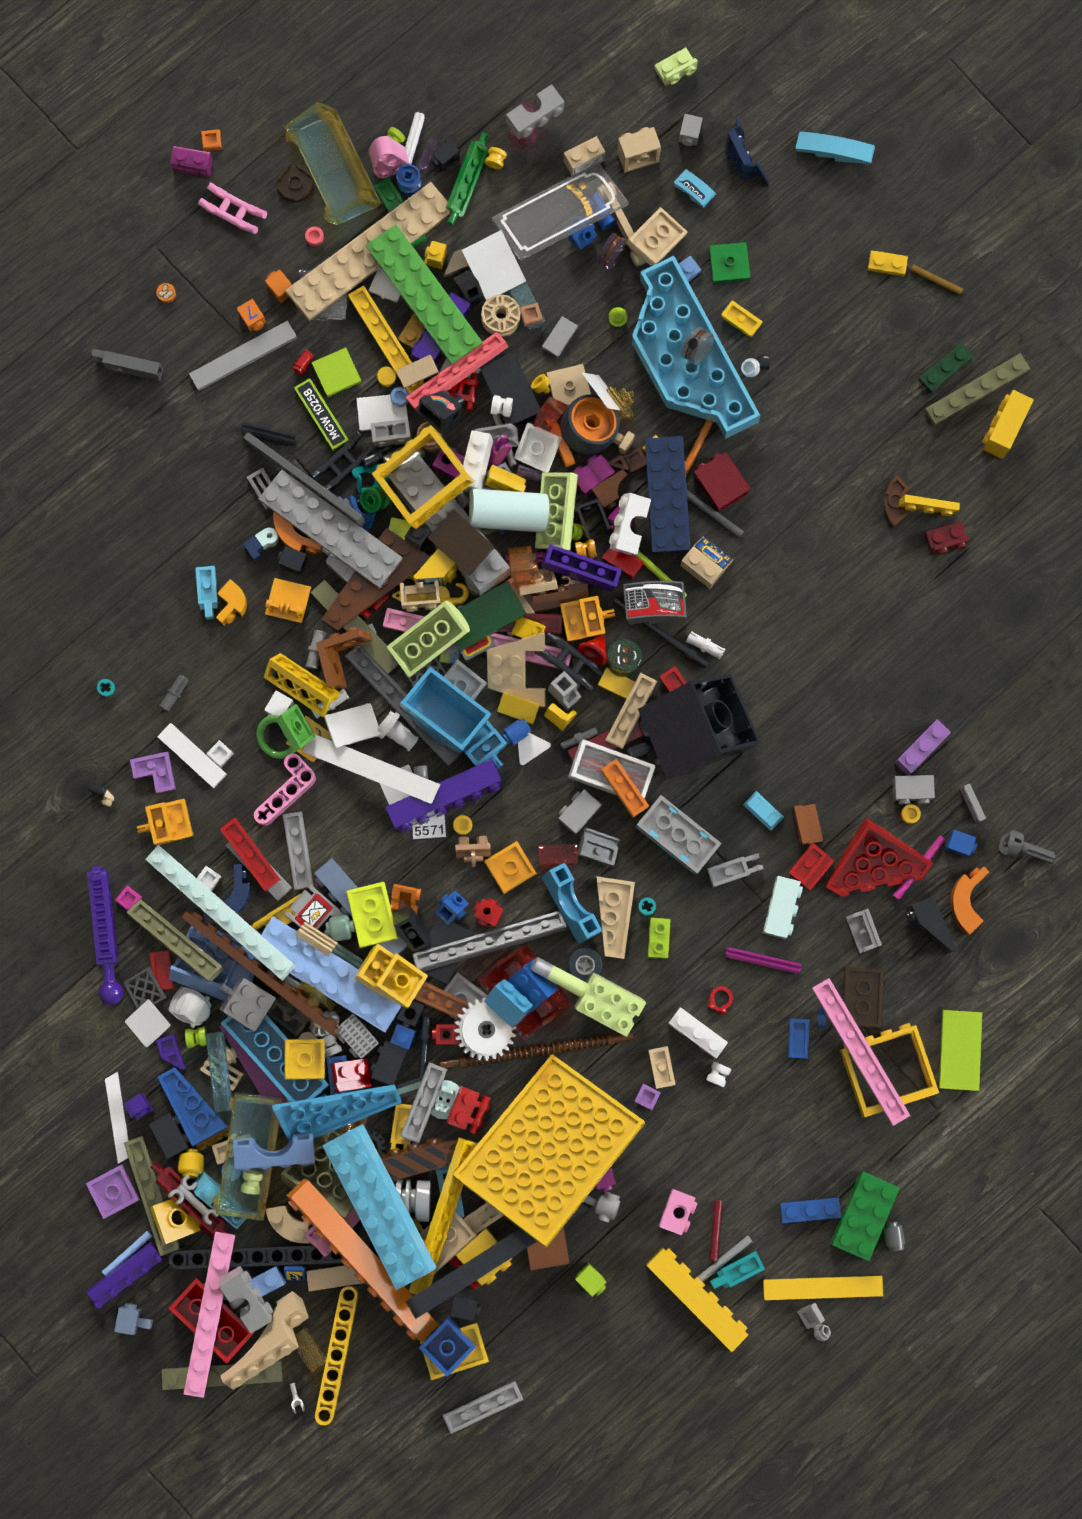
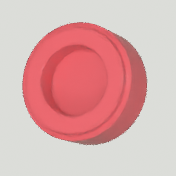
M310 227L305 233L306 242L313 247L321 245L324 241L323 231L318 227Z

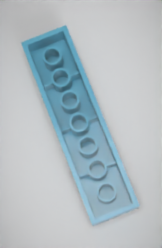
M362 1124L324 1144L323 1148L395 1289L398 1290L436 1269L437 1267L364 1125Z

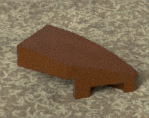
M638 447L624 456L616 457L608 463L610 466L633 473L646 466V457L641 447Z

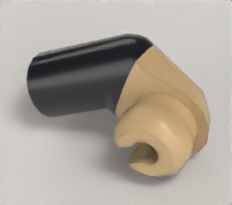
M91 783L88 789L89 792L104 797L102 804L110 807L114 801V796L105 787Z

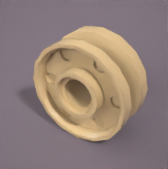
M499 294L490 297L482 307L481 321L484 329L491 335L497 332L501 337L510 336L519 326L521 313L519 305L508 295ZM498 313H503L506 317L503 319H499L496 317V315Z

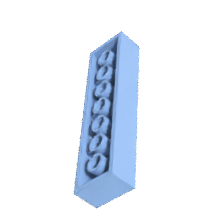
M272 917L261 935L296 965L290 974L383 1032H386L401 1005L384 998L355 980L354 976L359 969L333 953L326 956L298 938L296 930Z

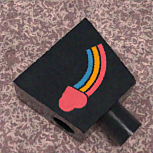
M440 391L421 397L417 413L438 432L443 433L460 419L464 400L459 395L453 398L447 391Z

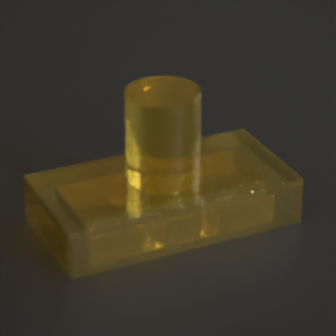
M304 981L300 983L298 988L309 996L306 1003L311 1007L313 1005H320L330 1011L333 1010L336 1004L320 990Z

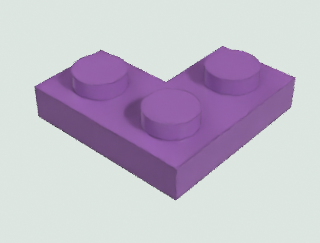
M169 752L130 760L134 779L153 776L157 794L176 790Z

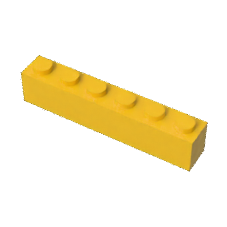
M662 1247L646 1265L733 1352L748 1336L745 1332L748 1328L740 1320L736 1322L731 1317L733 1313L726 1306L722 1308L717 1303L719 1299L712 1291L707 1293L703 1289L705 1284L698 1277L693 1279L689 1275L691 1270L684 1263L679 1265L674 1260L677 1256L669 1248L665 1250Z

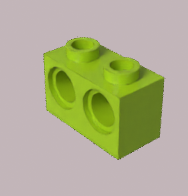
M650 919L648 958L668 959L670 919Z
M589 1262L575 1275V1280L592 1297L595 1294L599 1296L606 1288L604 1285L606 1283L605 1278Z

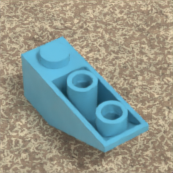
M205 1172L194 1181L197 1183L196 1187L192 1189L195 1195L213 1210H216L234 1228L238 1229L250 1216L229 1193Z

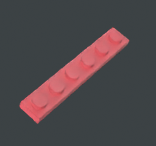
M497 332L483 341L481 345L406 397L407 401L417 412L421 397L440 391H448L508 347L506 341Z

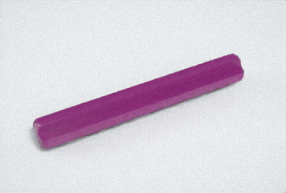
M727 947L725 952L726 958L799 974L801 970V964L731 947Z

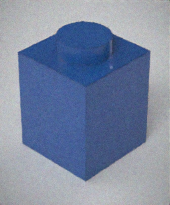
M953 830L950 832L945 850L967 858L970 854H974L977 843H974L976 837Z
M397 1024L390 1043L410 1050L416 1031Z

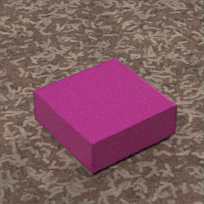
M127 885L115 901L128 911L140 899L142 900L143 897Z

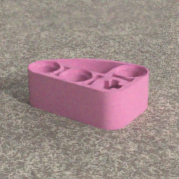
M388 136L376 138L369 148L372 167L375 175L379 178L390 177L396 174L402 165L410 164L405 147Z

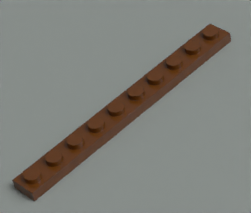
M186 911L181 918L333 1036L339 1034L341 1029L337 1027L338 1023L334 1019L324 1017L322 1015L323 1011L317 1006L313 1005L311 1007L306 1003L308 999L300 993L296 995L292 992L293 987L284 981L282 983L276 979L278 976L269 969L265 971L260 961L255 958L251 960L246 956L248 954L247 951L240 946L237 948L233 946V941L229 937L219 935L217 933L218 929L210 923L208 925L202 921L203 917L197 912L190 913Z

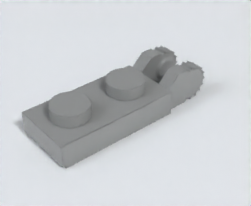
M759 854L745 858L743 856L708 868L707 871L712 886L716 887L764 869L763 865H756L750 869L747 867L746 862L757 860L760 858Z

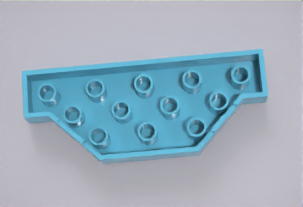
M672 256L641 271L640 281L647 292V296L632 335V344L665 406L717 423L725 439L759 423L760 414L675 257ZM697 327H702L714 335V341L705 358L697 365H694L681 356V352L689 335Z

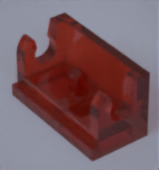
M550 396L540 408L533 426L551 431L553 428L548 426L545 421L549 420L557 423L569 405Z
M577 844L538 845L539 866H559L563 863L566 866L578 865Z

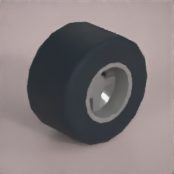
M580 948L572 953L568 961L569 974L584 982L587 981L592 971L600 975L602 960L595 950Z

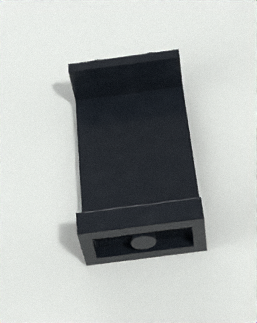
M508 352L498 357L499 359L489 360L479 368L481 376L483 375L493 397L497 395L503 399L507 397L513 398L510 417H505L501 414L504 424L511 423L518 428L542 417V411L514 352L510 354Z

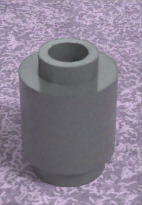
M897 1221L886 1222V1226L883 1227L886 1247L891 1252L905 1249L902 1224H898Z

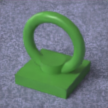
M297 704L291 706L280 715L265 717L259 723L256 732L260 748L268 756L276 759H284L287 755L294 754L316 737ZM274 722L279 724L283 734L290 743V747L287 750L276 751L268 746L264 738V731L269 724Z

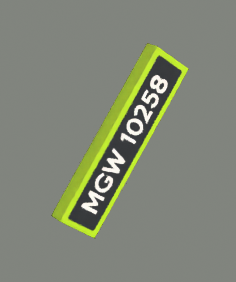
M309 378L294 387L331 449L335 451L348 441V438L312 380Z

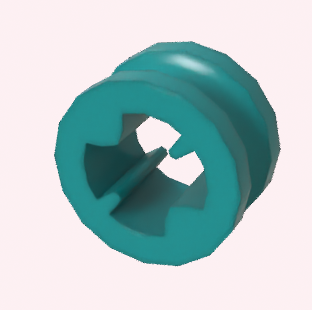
M102 679L97 684V691L103 696H111L115 691V685L109 679ZM110 683L111 687H109V688H110L111 690H110L109 692H107V691L102 692V691H101V689H103V687H101L102 684H106V685H107V684Z
M651 898L642 899L638 906L639 912L645 916L653 914L656 909V903ZM644 902L652 904L650 912L642 909Z

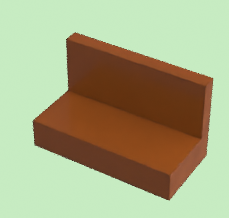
M815 804L794 806L792 811L800 846L822 842L823 837Z

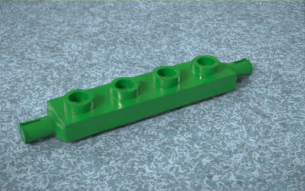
M485 132L481 133L479 141H471L446 208L451 213L447 221L449 225L454 226L457 216H464L489 151L485 145L489 135Z

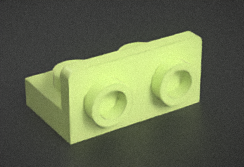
M684 48L655 64L654 69L664 85L667 86L670 83L675 84L684 75L688 76L694 73L697 69L698 61L696 58H692L687 48Z

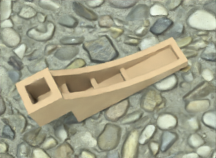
M293 1291L276 1301L277 1306L272 1315V1322L268 1323L253 1347L233 1367L220 1375L222 1382L234 1390L241 1386L244 1382L258 1375L261 1371L272 1366L275 1362L298 1348L293 1328L309 1317L303 1299Z

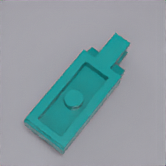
M754 1251L721 1268L717 1272L718 1277L712 1279L710 1283L714 1289L721 1285L724 1288L732 1287L765 1270L757 1252Z

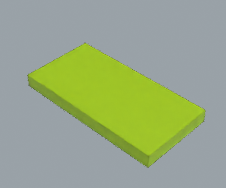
M942 1010L939 1088L979 1091L982 1012Z

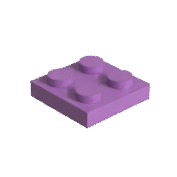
M123 1165L86 1183L103 1219L140 1200Z

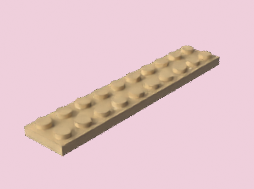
M430 182L286 289L287 295L309 321L381 268L366 248L367 243L397 224L410 244H412L450 216L451 213L446 208L447 200Z

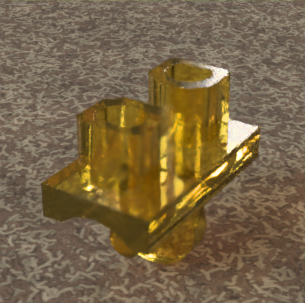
M610 386L606 389L620 408V410H617L620 421L626 417L631 418L634 413L625 402L629 406L634 404V401L631 399L634 396V392L632 390L626 392L622 388L619 391L622 395L621 397L615 388Z

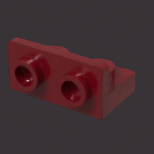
M962 521L925 532L931 554L943 555L952 548L960 550L967 547L966 544L970 541Z

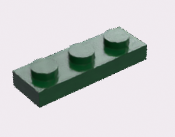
M960 343L920 376L918 380L932 393L973 358V355Z

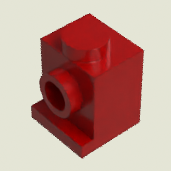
M436 1025V1029H432V1040L436 1041V1045H458L460 1040H456L455 1037L459 1033L454 1032V1029L458 1028L459 1025ZM445 1031L450 1032V1037L447 1039L443 1037Z

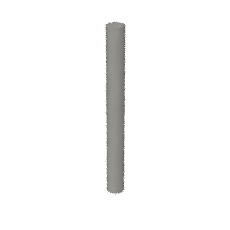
M747 1235L719 1258L718 1261L702 1272L698 1278L702 1282L707 1280L753 1241Z

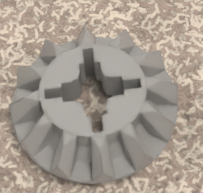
M328 1009L322 1013L324 1017H331L339 1025L340 1019L335 1011L331 1012ZM313 1020L310 1021L311 1025L309 1028L313 1035L319 1037L329 1035L327 1031Z

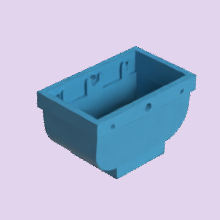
M431 667L400 703L404 712L415 721L418 727L444 747L448 746L458 753L465 749L491 716L489 711Z

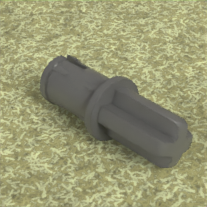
M179 675L171 689H167L168 693L159 706L170 712L176 700L181 698L180 694L189 680L183 675Z

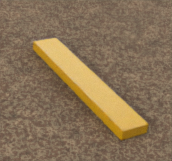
M882 1276L763 1279L764 1300L883 1296Z

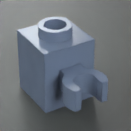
M125 1303V1306H121L118 1309L114 1332L135 1335L138 1332V1327L152 1328L153 1320L140 1318L142 1309H137L135 1304Z

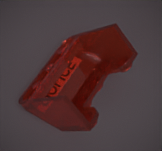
M522 945L495 963L477 980L485 990L491 992L498 983L504 979L507 981L523 966L536 959L537 956L528 946ZM555 984L559 989L516 1025L517 1032L524 1041L535 1035L570 1007V999L559 985Z

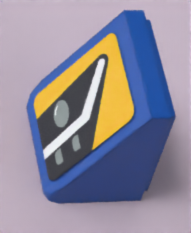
M286 1265L284 1267L285 1279L304 1281L306 1266Z

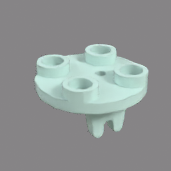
M443 1080L431 1115L438 1119L448 1118L459 1090L457 1084L452 1081Z

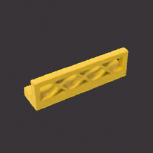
M280 653L269 659L264 678L320 716L324 717L327 714L330 703L339 698L340 692L327 687L325 682ZM272 669L277 671L279 678L271 675ZM286 679L292 681L294 688H290L287 685ZM300 689L307 691L309 698H305ZM315 699H319L324 703L323 708L317 705Z

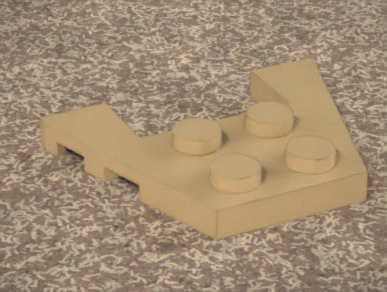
M539 633L535 636L522 638V640L488 649V688L501 693L505 692L545 707L546 688H526L525 651H544L545 633Z

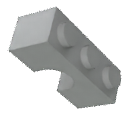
M552 84L536 94V103L540 107L537 112H528L522 105H519L506 114V123L518 139L523 136H529L533 129L538 126H544L553 116L557 117L563 112L565 102Z
M241 1266L220 1277L219 1287L229 1302L237 1298H244L249 1302L247 1306L241 1308L240 1318L249 1332L253 1333L272 1322L273 1310L268 1302L265 1303L262 1299L260 1289L257 1286L254 1287L251 1283L250 1274L247 1271L244 1272Z

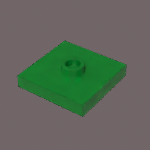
M746 242L709 246L713 283L750 280Z

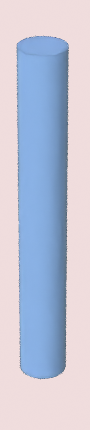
M146 1231L107 1266L102 1273L107 1276L143 1246L152 1235Z

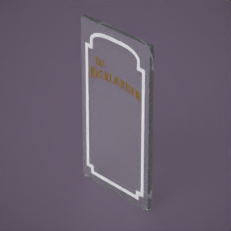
M598 162L492 217V221L499 230H502L507 242L518 259L522 261L629 205V203Z

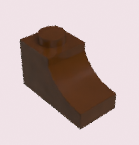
M624 469L591 489L592 496L595 500L599 498L604 511L607 509L611 511L618 506L617 503H619L620 499L618 489L627 480V474Z

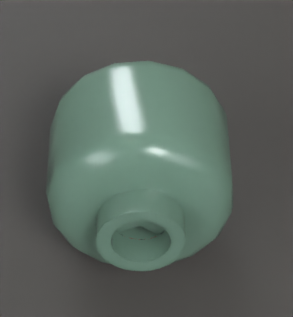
M347 915L331 917L329 922L326 923L327 936L336 942L349 940L352 932H355L354 921H350Z

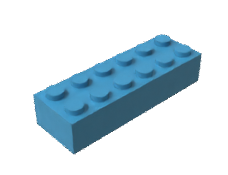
M265 1015L255 1032L230 1016L221 1023L290 1102L316 1098L330 1086L324 1079L285 1080V1040L289 1039L267 1015Z

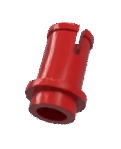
M304 350L297 362L293 363V371L299 375L305 373L306 367L314 358V355Z

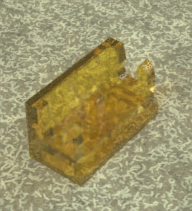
M306 1327L295 1334L298 1343L296 1350L309 1371L313 1372L316 1368L326 1363V1357Z

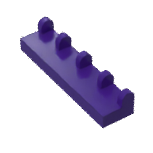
M150 1242L89 1288L87 1294L99 1310L111 1298L114 1299L120 1291L127 1286H131L144 1273H148L149 1269L157 1263H161L163 1256H160L159 1251Z

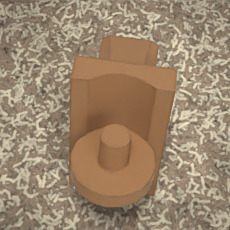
M478 836L477 844H469V837H459L458 845H455L456 859L464 858V862H472V867H476L477 861H483V857H491V847L487 836Z

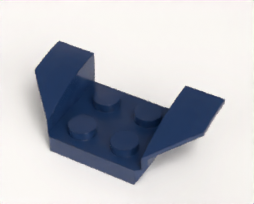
M736 116L737 126L728 132L725 148L741 179L749 180L761 175L766 186L769 187V181L762 166L757 162L751 164V155L743 147L744 142L742 138L745 134Z

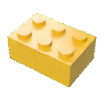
M1015 390L1010 395L1006 394L999 405L996 416H994L990 424V429L982 441L985 444L982 450L1003 459L1010 450L1034 399Z

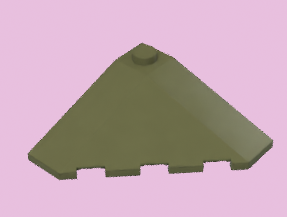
M344 1126L314 1139L315 1163L307 1166L294 1164L286 1167L281 1173L282 1182L292 1189L303 1179L308 1180L336 1212L345 1219L354 1206L323 1148L324 1144L344 1134Z

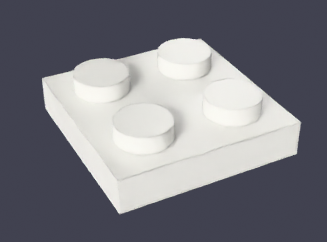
M527 423L514 458L549 473L562 437Z

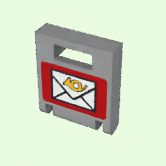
M311 884L308 888L314 893L310 895L304 890L290 906L295 914L292 915L288 911L284 913L299 927L306 922L317 930L330 915L332 917L345 915Z

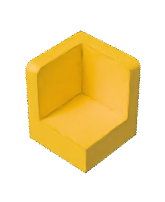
M522 617L516 620L512 634L520 638L531 637L544 633L546 626Z

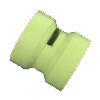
M252 1170L243 1171L245 1181L241 1184L240 1191L247 1194H260L261 1187L259 1182L263 1178V1173Z

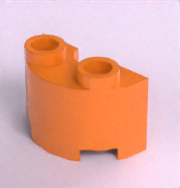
M394 884L390 905L392 913L410 905L417 915L419 906L415 904L416 900L419 901L421 889Z

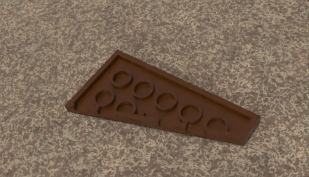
M386 528L378 540L400 555L403 560L380 589L355 571L322 617V622L339 631L364 610L369 609L379 599L381 600L400 586V583H404L410 576L415 575L429 560L430 556Z

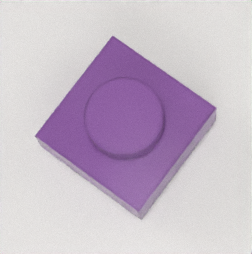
M643 1084L635 1102L652 1110L661 1092Z

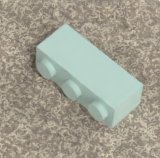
M781 876L776 877L763 934L786 939L788 935L791 936L794 926L791 924L792 916L796 917L798 906L795 903L796 899L801 897L803 888L800 887L801 881Z

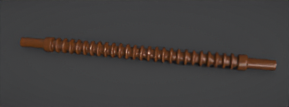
M633 1032L629 1033L627 1037L623 1034L613 1035V1033L606 1034L605 1037L601 1035L600 1038L598 1036L596 1038L591 1036L590 1039H587V1037L584 1040L579 1038V1041L574 1039L573 1042L570 1040L565 1042L563 1040L562 1043H559V1041L557 1044L552 1042L551 1045L546 1043L545 1046L541 1044L539 1047L537 1045L535 1047L530 1045L529 1048L524 1046V1049L519 1047L518 1050L515 1048L512 1051L509 1049L506 1052L502 1050V1056L497 1053L496 1059L489 1056L488 1061L484 1059V1056H482L481 1060H478L477 1054L473 1058L470 1055L469 1057L463 1055L459 1056L458 1059L440 1061V1067L451 1068L460 1066L461 1068H466L467 1065L472 1067L473 1064H476L478 1066V1063L483 1065L484 1062L489 1064L490 1061L492 1063H495V1061L500 1062V1060L505 1062L506 1059H509V1061H511V1058L517 1060V1057L522 1059L523 1056L525 1058H528V1056L533 1057V1055L538 1057L539 1054L544 1056V1053L550 1055V1052L555 1054L556 1051L558 1053H561V1051L566 1053V1050L571 1052L572 1049L577 1051L578 1048L583 1050L584 1047L588 1049L590 1046L592 1048L594 1046L599 1048V1045L605 1047V1044L613 1046L614 1043L634 1040Z

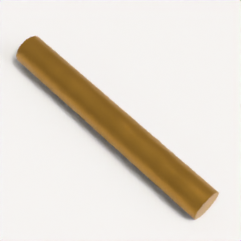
M914 264L910 270L958 295H961L963 288Z

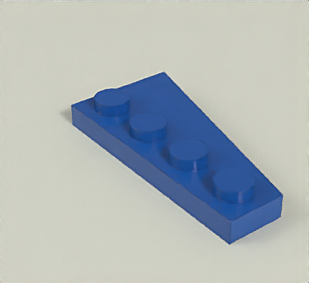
M175 1067L158 1076L193 1147L228 1128Z

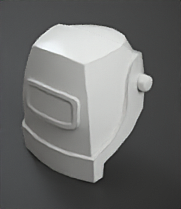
M181 986L173 996L168 1011L177 1019L191 1024L190 1026L194 1028L195 1025H201L202 1022L209 1018L212 1005L209 1002L210 997H205L194 989Z

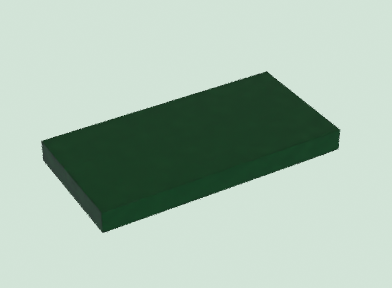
M509 581L504 582L458 609L468 623L470 631L455 643L460 652L527 615Z

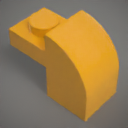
M230 579L218 592L219 597L227 603V606L216 617L224 626L226 623L229 624L234 620L236 612L243 617L247 609L246 596L241 588Z

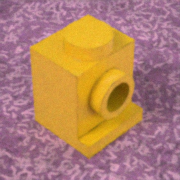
M432 241L430 247L427 246L424 263L427 266L442 270L447 254L446 244Z

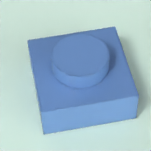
M691 256L679 263L688 282L701 273V268Z

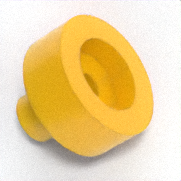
M541 374L533 380L531 388L536 393L544 392L547 394L550 391L548 387L550 380L545 374Z

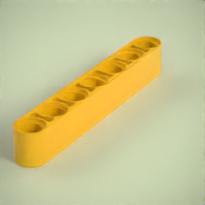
M353 1285L345 1286L339 1295L315 1413L316 1422L320 1425H328L335 1415L359 1297L358 1289ZM345 1290H352L355 1294L354 1299L347 1300L344 1296ZM341 1310H348L350 1312V1319H342L340 1316ZM342 1329L346 1332L344 1340L337 1338V1330ZM335 1349L342 1352V1358L339 1360L332 1357V1351ZM336 1370L338 1378L335 1380L330 1379L328 1371ZM331 1390L334 1393V1398L331 1400L326 1399L324 1391ZM327 1410L330 1413V1418L323 1420L320 1417V1411Z

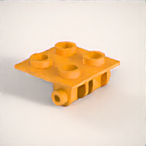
M274 578L269 600L266 601L265 615L302 623L311 587Z

